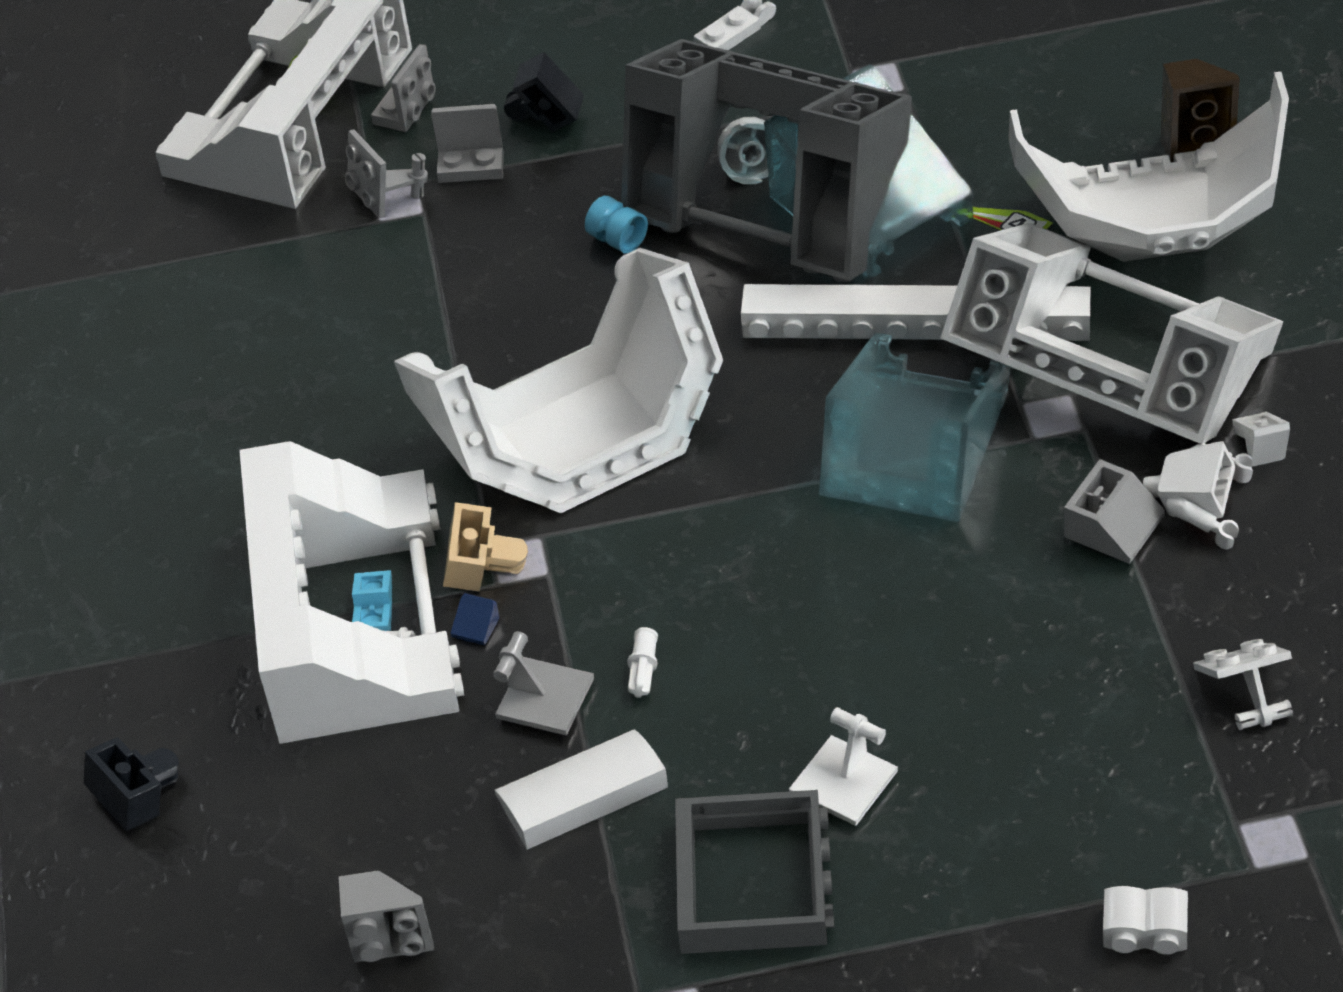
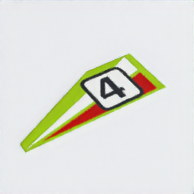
M959 206L956 211L998 230H1005L1026 223H1031L1047 230L1052 222L1027 211Z

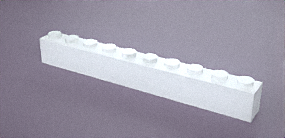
M744 284L741 306L743 338L944 340L940 337L957 286ZM1065 286L1047 318L1042 321L1038 329L1066 341H1090L1091 287Z

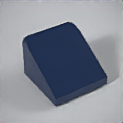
M464 593L456 612L450 633L451 637L485 646L500 619L496 601Z

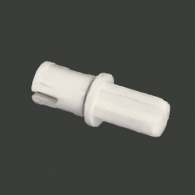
M642 627L635 631L633 652L629 655L627 661L630 668L628 691L634 694L636 698H641L642 695L650 693L652 674L658 664L655 657L658 634L655 630L647 627Z

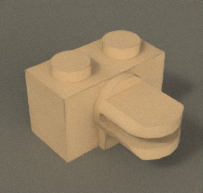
M455 502L450 525L443 586L480 592L484 570L519 574L525 566L528 554L525 541L519 538L494 535L495 526L490 525L491 507Z

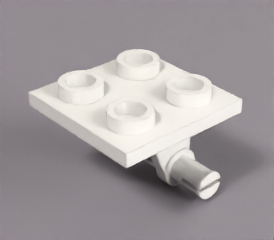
M1255 639L1241 643L1240 650L1227 653L1226 649L1210 651L1204 654V660L1193 662L1196 671L1217 679L1243 672L1255 709L1235 714V720L1239 721L1236 722L1239 730L1258 724L1262 727L1272 724V720L1293 715V710L1288 709L1292 708L1289 700L1267 706L1258 668L1292 659L1289 650L1277 647L1275 643H1264L1263 639Z
M837 707L831 714L830 722L848 730V742L831 735L789 788V792L818 790L819 808H827L828 813L856 826L898 772V767L867 752L866 739L880 745L886 735L885 729L867 722V717L861 714L854 716Z

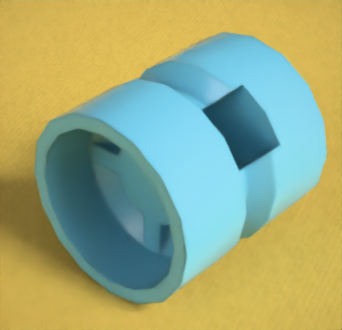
M604 195L593 202L585 217L584 225L589 235L602 242H607L611 247L622 253H630L636 250L644 240L648 221L644 214L631 207H624L623 203Z

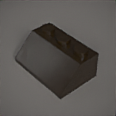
M1199 59L1163 64L1160 140L1171 163L1174 162V154L1196 151L1204 143L1214 142L1237 125L1240 83L1238 74Z

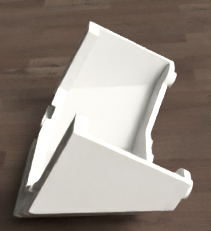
M642 248L623 255L615 265L617 281L591 344L494 390L473 382L466 365L460 364L445 371L435 367L433 361L427 355L419 352L410 353L394 361L404 389L471 479L563 513L686 453L691 440L688 437L695 420L699 421L710 394L707 392L714 374H718L723 362L689 263Z

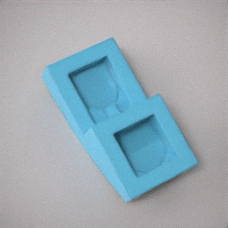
M391 570L355 573L352 589L354 604L352 622L359 621L382 631H391Z

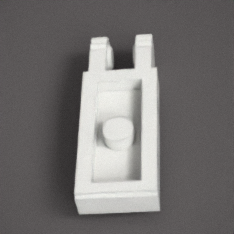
M743 0L741 6H737L693 36L694 42L730 50L761 29V26L767 23L768 20H771L775 15L776 5L770 1L762 4L763 0Z

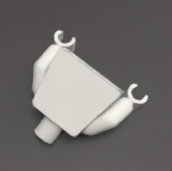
M1223 441L1211 444L1199 443L1190 449L1167 455L1161 475L1145 477L1143 485L1154 498L1160 497L1170 516L1187 521L1207 533L1210 530L1215 532L1216 544L1220 548L1227 550L1233 547L1234 538H1237L1239 532L1238 525L1233 520H1224L1220 523L1216 519L1223 518L1232 479L1241 483H1247L1251 480L1253 459L1246 453L1238 454L1236 458L1232 457V453L1228 452Z

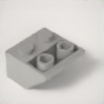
M1099 459L1064 507V537L1130 564L1164 517L1165 510L1133 472Z
M379 870L339 876L341 918L354 962H374L381 958L400 955L413 956L421 952L434 950V943L421 896Z

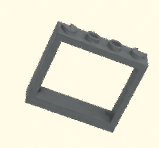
M818 790L675 799L677 925L681 954L827 945L826 929L834 928L833 904H825V895H832L831 870L823 871V862H830L829 837L821 838V829H828L827 808H819ZM808 824L813 916L697 923L694 831Z

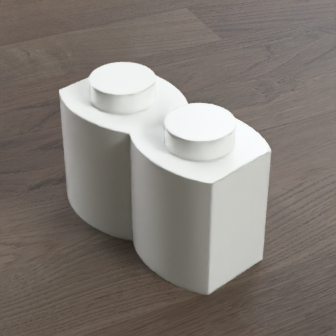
M1117 886L1104 889L1103 946L1120 953H1129L1143 948L1154 950L1161 954H1173L1177 951L1186 950L1188 892L1182 889L1167 887L1144 890L1136 887Z

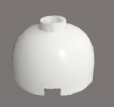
M742 117L732 121L723 129L718 139L717 156L722 169L732 180L741 184H758L763 182L761 179L767 178L770 174L773 176L783 161L784 146L778 132L767 121L760 118Z

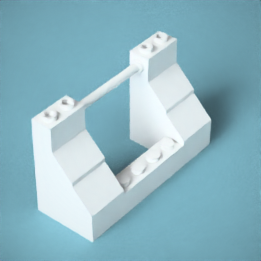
M274 0L248 33V41L251 44L253 54L205 116L186 112L182 119L175 124L164 142L158 146L155 153L161 175L296 209L326 168L315 122L317 115L344 79L385 87L412 50L403 0H313L310 3L298 0ZM298 56L292 61L285 74L278 79L276 86H267L248 103H239L224 117L218 119L263 60L289 66L291 60Z
M1031 223L973 238L940 337L941 339L1200 444L1217 436L1260 360L1272 354L1284 322L1219 296L1199 304L1093 263L1091 259H1088L1090 246ZM1089 275L1181 311L1170 317L1150 374L1038 329L1042 321L1047 318L1067 283L1079 280L1081 276Z
M291 441L240 450L258 668L279 743L459 712L457 697L464 696L461 673L454 674L453 668L460 667L457 645L449 646L447 632L436 633L424 547L436 545L434 531L440 530L437 508H430L431 504H437L433 482L426 484L424 470L380 477L342 459H329ZM410 550L421 635L401 639L362 622H349L310 606L307 591L302 592V587L308 586L305 568Z

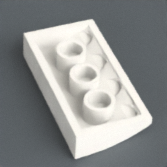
M634 729L495 790V794L528 850L668 788L664 765L647 741Z

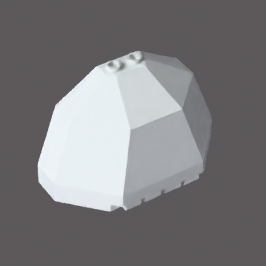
M1274 72L1271 95L1268 102L1214 142L1204 143L1196 151L1174 154V162L1172 163L1168 155L1142 158L1141 167H1137L1136 160L1108 163L1109 172H1104L1102 164L1084 167L1074 162L1062 163L1027 143L1022 134L1017 110H1010L1008 140L1016 169L1068 237L1123 262L1208 250L1273 206L1289 97L1282 73Z

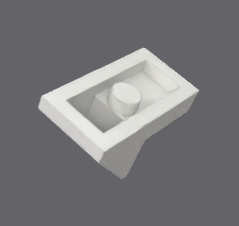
M1268 412L1232 419L1234 433L1245 438L1247 453L1253 459L1252 466L1280 461L1285 458L1290 433L1289 422Z

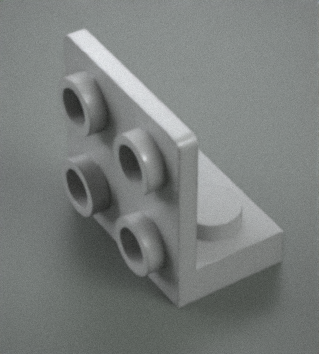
M419 44L392 80V87L371 114L373 125L407 132L413 122L419 119L421 111L426 104L433 99L436 86L432 79L431 60L428 58L426 45Z
M485 104L433 108L431 116L438 148V183L503 179L504 150L496 105Z

